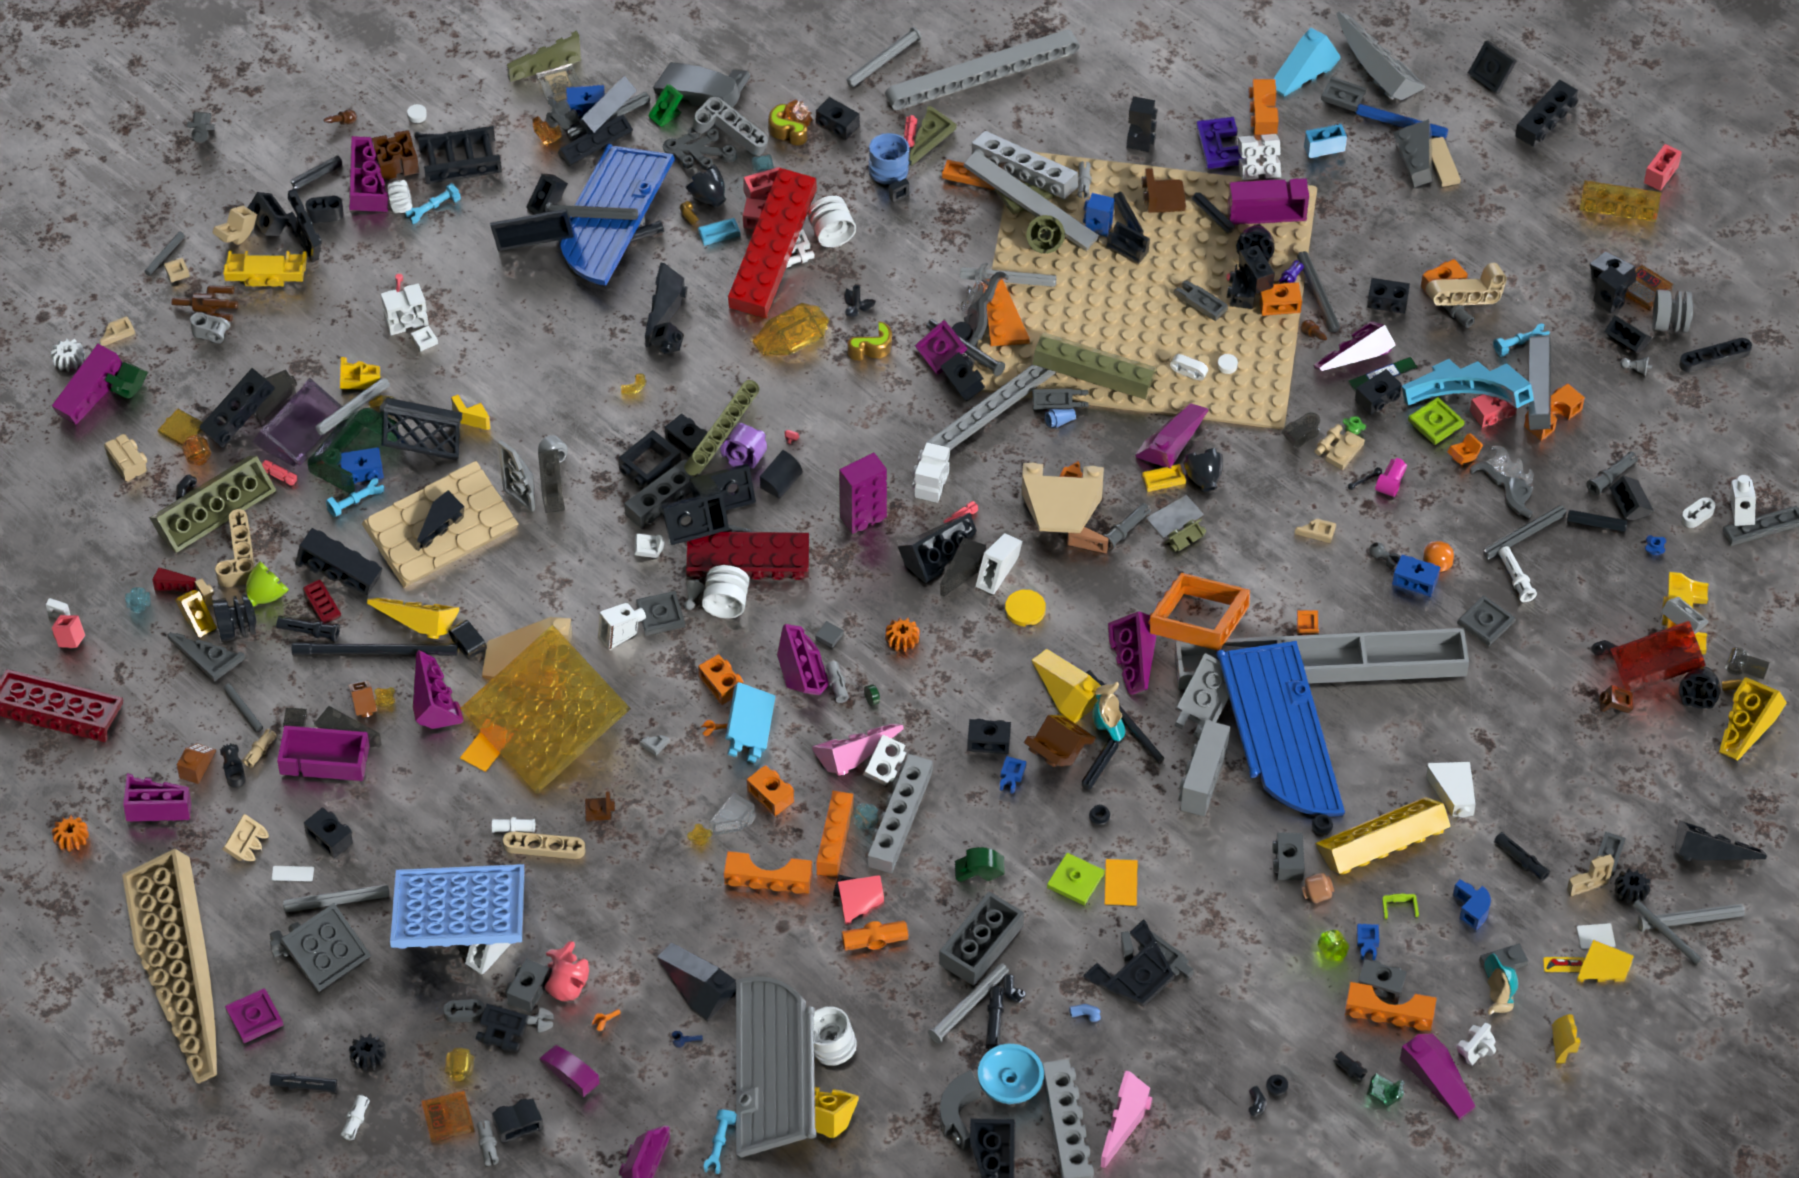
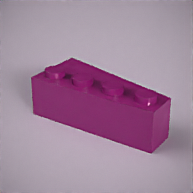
M352 136L349 210L388 212L389 196L385 189L384 179L381 176V169L376 159L371 137Z
M99 343L95 346L53 403L52 407L59 416L76 425L111 389V383L105 381L108 373L117 376L123 364L117 353Z

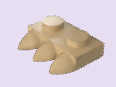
M244 814L241 816L222 850L238 861L241 859L255 861V856L250 849H262L261 843L256 837L268 838V832L261 824Z

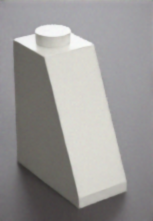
M1004 533L984 553L975 587L994 595L1017 561L1023 541Z
M1470 762L1428 763L1426 778L1450 814L1459 817L1473 816L1476 804Z
M511 944L470 945L465 964L482 975Z

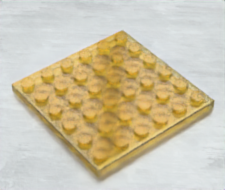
M552 624L460 709L538 794L631 708Z

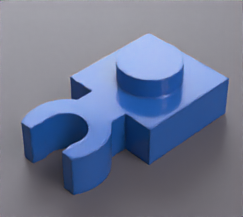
M1006 756L1000 773V778H1003L1000 781L1001 791H1003L1005 785H1010V793L1013 794L1015 792L1016 782L1021 783L1027 761Z
M1357 924V947H1362L1360 951L1361 960H1364L1365 953H1371L1372 960L1376 959L1377 950L1375 947H1379V924Z

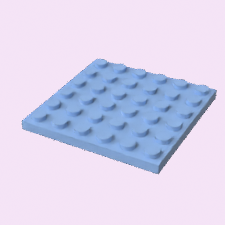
M524 864L396 870L390 938L391 948L470 946L473 944L492 945L495 943L514 944L522 942Z

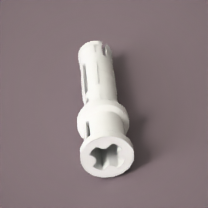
M1508 546L1501 548L1498 554L1513 579L1512 585L1519 592V599L1521 602L1533 600L1537 596V592L1531 587L1529 577L1523 574L1511 549Z

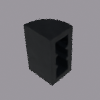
M1616 315L1613 316L1604 331L1636 352L1642 351L1652 340L1651 336Z
M782 450L760 475V488L780 499L803 473L801 465L790 453Z
M1623 475L1609 487L1625 519L1637 520L1654 512L1638 480Z

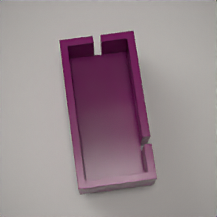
M1307 178L1289 179V182H1286L1285 179L1237 181L1230 182L1227 209L1229 220L1234 225L1307 221L1309 204Z
M874 452L839 469L840 518L852 534L866 529L869 523L872 525L881 522L887 517V468Z
M284 726L277 759L280 775L299 776L300 772L305 777L363 781L370 747L368 733Z

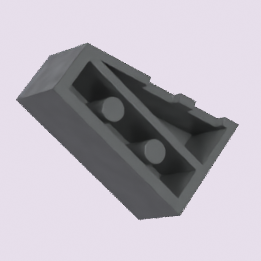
M1429 119L1394 131L1396 147L1414 188L1432 182V131Z

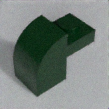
M123 362L118 375L108 373L105 381L111 383V391L125 398H131L142 387L148 372L133 364Z
M976 847L966 850V856L955 860V879L959 882H963L976 875L986 881H990L1005 874L1004 856L990 848Z

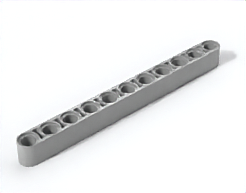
M1063 30L890 86L885 91V96L894 110H901L1074 54L1079 50L1080 44L1071 30Z

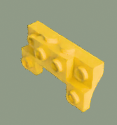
M228 251L227 262L224 265L225 281H244L245 286L276 287L284 286L285 281H303L307 254L306 251H303V254H290V251H287L285 260L284 256H249L248 251H245V254H232L231 251Z
M1669 572L1667 596H1663L1662 608L1668 600L1680 597L1692 608L1693 603L1707 604L1709 583L1694 581L1682 573ZM1662 614L1661 624L1665 625L1666 634L1665 646L1685 648V653L1706 655L1707 633L1697 632L1695 635L1689 636Z

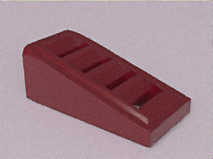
M158 567L152 579L154 590L185 593L192 590L197 591L196 578Z
M320 579L303 587L304 597L320 621L326 624L341 617L338 607ZM330 609L333 610V611H331V612H329V613L323 615L324 612H326V611H328V610H330Z

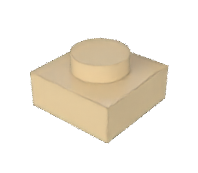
M183 258L164 264L171 283L190 277Z
M203 578L195 581L196 589L200 592L206 606L213 605L212 596L214 591L211 585H206Z

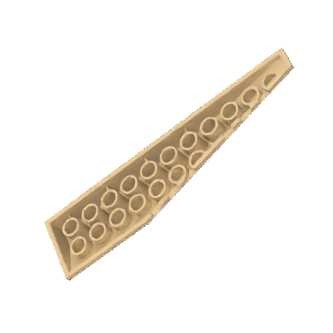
M173 849L122 874L134 948L142 959L143 968L149 974L148 979L156 990L155 994L167 1020L170 1021L171 1029L180 1042V1049L185 1053L186 1062L196 1083L199 1084L217 1075L213 998L190 857Z

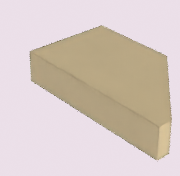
M127 316L108 324L103 338L100 339V345L106 346L135 334V330Z
M1315 519L1305 526L1296 527L1295 534L1331 543L1336 523Z

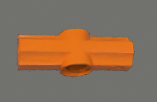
M905 920L887 924L873 921L867 923L863 928L841 931L845 951L863 947L877 950L883 948L886 943L908 940V930Z

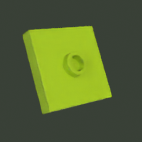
M1439 397L1408 416V421L1434 445L1463 427L1465 423Z
M1066 853L1047 883V888L1085 906L1104 876L1105 870Z

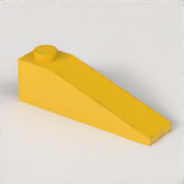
M378 597L367 599V604L416 632L427 634V638L438 639L440 635L447 634L459 612V607L441 604L422 606V602H405L403 604V600Z
M1045 649L1032 659L1034 668L1041 681L1047 687V692L1054 700L1055 707L1061 715L1076 723L1092 711L1097 702L1095 691L1101 685L1090 675L1048 649Z
M1747 677L1743 679L1734 693V704L1732 711L1729 712V723L1724 731L1719 750L1720 754L1736 761L1774 723L1787 703L1780 691Z
M815 1087L816 1132L833 1138L843 1132L852 1117L858 1102V1096L835 1089L832 1090V1093L821 1092L819 1087Z

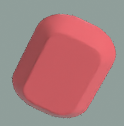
M784 431L785 438L788 439L787 444H791L792 441H797L800 438L797 432Z

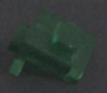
M1375 1074L1371 1077L1367 1096L1387 1106H1391L1402 1099L1405 1082L1399 1080L1393 1083Z

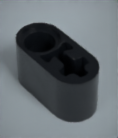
M339 196L314 197L308 199L305 203L307 215L312 223L338 221L344 216L342 199Z
M464 620L448 630L452 641L458 644V648L467 659L487 649L484 639L468 620Z

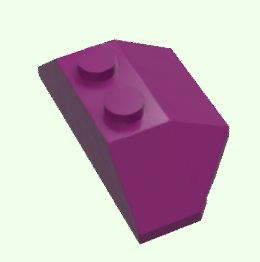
M784 624L777 657L786 687L803 693L821 695L829 685V681L818 648L804 633L805 631L801 626Z
M664 1125L648 1130L638 1136L634 1145L630 1144L628 1148V1159L626 1163L621 1164L619 1176L621 1178H653L670 1139V1127Z

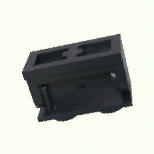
M1236 264L1235 272L1231 271L1229 283L1233 284L1232 287L1228 286L1227 298H1230V306L1253 309L1255 292L1241 269L1237 270L1238 264Z

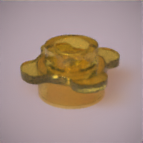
M392 687L388 689H375V704L384 708L395 703L393 698L395 689Z
M696 824L693 831L687 834V838L692 840L697 846H704L713 833L712 830L705 829L702 824Z

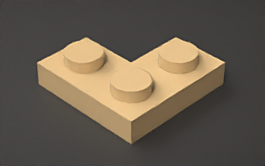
M1611 854L1594 858L1591 861L1589 872L1575 874L1569 878L1567 891L1570 897L1609 884L1614 864Z

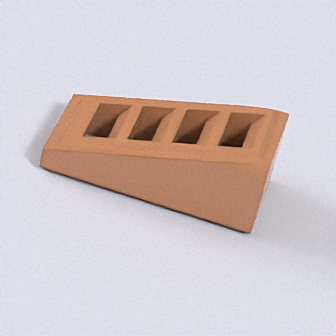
M1084 527L1081 533H1068L1067 545L1106 554L1109 538Z

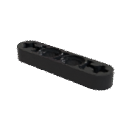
M1738 338L1689 351L1681 355L1679 366L1685 372H1693L1745 358L1751 353L1752 342L1747 338ZM1727 350L1730 354L1722 355L1720 351ZM1702 355H1709L1712 359L1705 360L1702 358Z

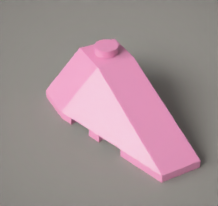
M889 724L867 731V735L865 733L848 735L849 740L837 741V739H833L812 746V750L827 772L836 773L837 776L849 773V769L857 767L873 754L882 735L893 738L904 728L900 724Z
M1126 1070L1118 1094L1119 1098L1116 1107L1118 1110L1114 1109L1111 1122L1112 1129L1108 1131L1101 1157V1167L1103 1168L1108 1165L1142 1120L1145 1110H1150L1153 1097L1149 1096L1150 1088Z

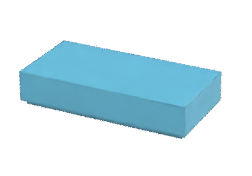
M735 218L698 227V233L704 246L741 236Z

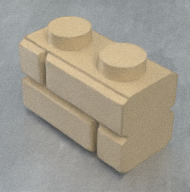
M122 434L116 437L115 440L112 439L105 443L106 455L125 481L128 482L147 471L145 464L147 459L144 453L137 451L138 447L133 439L129 440L126 434Z

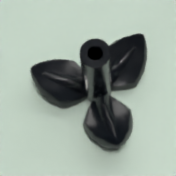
M854 285L853 291L850 289L845 290V302L852 306L845 310V315L849 317L858 316V309L864 312L870 310L876 303L874 299L860 301L859 285Z

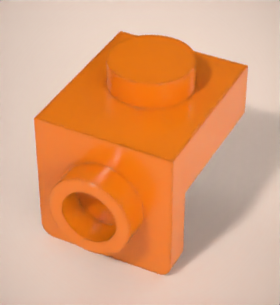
M1469 433L1465 436L1462 443L1450 446L1447 453L1457 463L1464 464L1477 458L1483 444Z
M1297 610V636L1319 635L1318 610Z

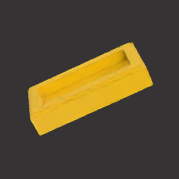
M1180 464L1173 465L1171 469L1164 467L1142 472L1141 475L1147 492L1186 484V478Z

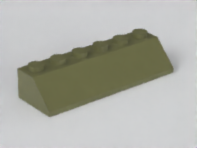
M1048 333L1040 336L1033 359V365L1145 400L1157 371V367Z
M248 456L149 518L161 538L177 553L227 522L229 514L233 510L241 509L245 511L275 492L276 489L258 457Z

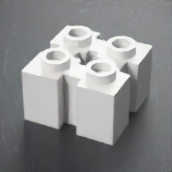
M1276 134L1261 135V140H1256L1254 136L1238 137L1239 153L1244 158L1239 159V174L1243 180L1258 179V174H1264L1265 178L1281 177V162L1276 156L1280 155V139Z
M419 283L406 286L400 292L390 290L381 293L384 319L390 335L406 332L405 328L409 327L417 329L428 326L426 302Z
M926 443L924 450H920L918 456L919 464L914 466L912 477H915L912 484V489H915V498L938 503L943 485L949 474L950 448Z

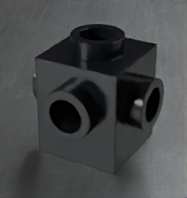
M666 322L654 326L650 342L662 353L670 354L680 351L684 334L672 323Z

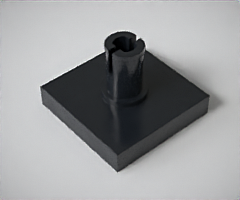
M1485 41L1468 74L1495 93H1500L1517 60L1490 41Z

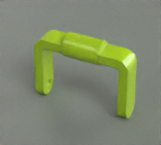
M1402 893L1383 896L1382 908L1384 919H1388L1386 902L1413 901L1415 917H1419L1416 895Z

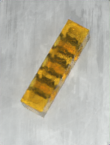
M1584 180L1579 210L1656 222L1661 192Z

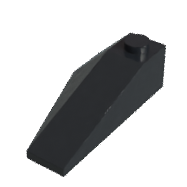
M660 262L656 277V294L652 296L651 312H649L645 331V347L648 348L652 345L650 341L654 326L670 321L681 306L682 299L686 298L688 290L684 283V277Z
M1679 820L1675 850L1680 854L1679 857L1684 860H1760L1767 858V854L1759 848L1740 841L1731 843V840L1724 835L1718 833V835L1712 836L1703 827Z

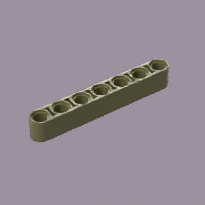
M746 380L687 460L684 468L689 475L694 477L700 475L757 396L760 387L755 381Z

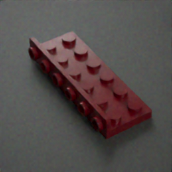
M720 532L687 541L686 576L699 580L702 577H707V573L711 568L728 565L740 568L753 580H762L764 577H772L773 580H783L784 578L804 580L809 578V533Z
M6 669L0 679V717L101 742L107 741V730L123 705V697Z

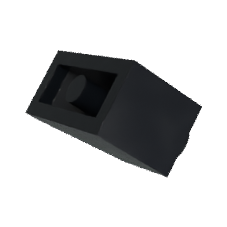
M541 174L526 208L535 214L545 213L546 204L549 202L552 205H556L560 201L568 183L554 174Z

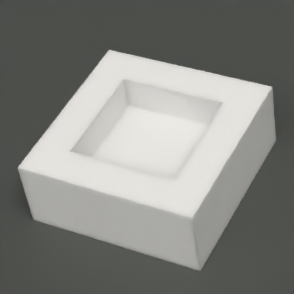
M429 326L411 333V338L420 352L438 344V340Z
M51 598L48 599L46 603L48 616L58 619L60 615H70L68 604Z

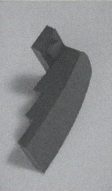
M670 62L653 86L655 93H662L668 84L672 85L683 95L681 100H689L692 106H702L711 97H718L733 108L740 98L741 90L751 76L748 71L732 70L729 76L699 66Z

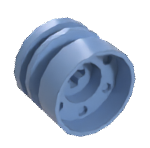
M884 133L871 140L868 169L869 175L873 180L888 185L907 177L909 171V144L906 139L898 134Z

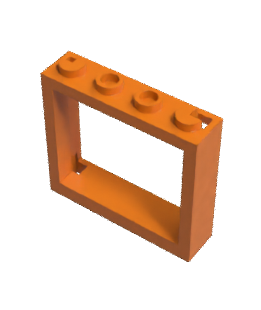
M1181 573L1176 581L1173 580L1171 588L1165 592L1162 601L1158 602L1155 611L1150 613V620L1148 621L1150 633L1219 651L1249 608L1250 590ZM1184 594L1230 605L1214 630L1168 619Z

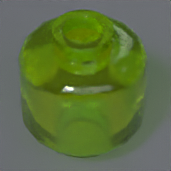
M1338 930L1325 931L1318 939V949L1328 961H1341L1346 957L1349 951V944Z

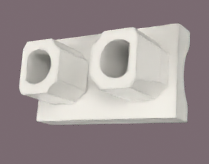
M1485 1023L1482 1027L1473 1025L1468 1033L1471 1039L1470 1042L1460 1040L1457 1044L1458 1053L1466 1058L1467 1064L1473 1066L1479 1057L1483 1058L1485 1055L1493 1056L1496 1052L1494 1047L1496 1041L1490 1032V1024Z

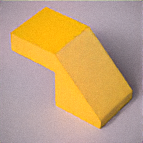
M459 395L451 397L453 411L462 412L461 424L484 430L491 429L489 415L482 403L466 408Z

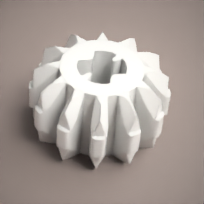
M397 180L389 183L387 188L393 211L395 213H404L411 210L412 200L407 182L405 180Z
M66 339L65 342L59 340L58 345H53L51 359L55 367H58L60 371L66 369L69 372L72 368L77 370V365L83 364L85 352L81 343H77L75 339L72 341Z

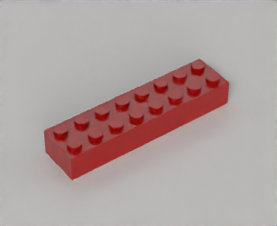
M779 168L729 292V308L762 318L767 317L806 219L807 212L817 191L815 177Z

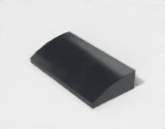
M567 209L490 223L498 251L574 238L573 225Z

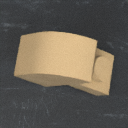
M245 206L230 209L227 223L215 226L212 234L219 237L223 242L232 241L239 245L251 234L257 214Z

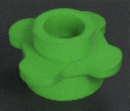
M1357 416L1343 419V424L1346 425V432L1350 431L1357 435L1361 430L1366 429V425Z

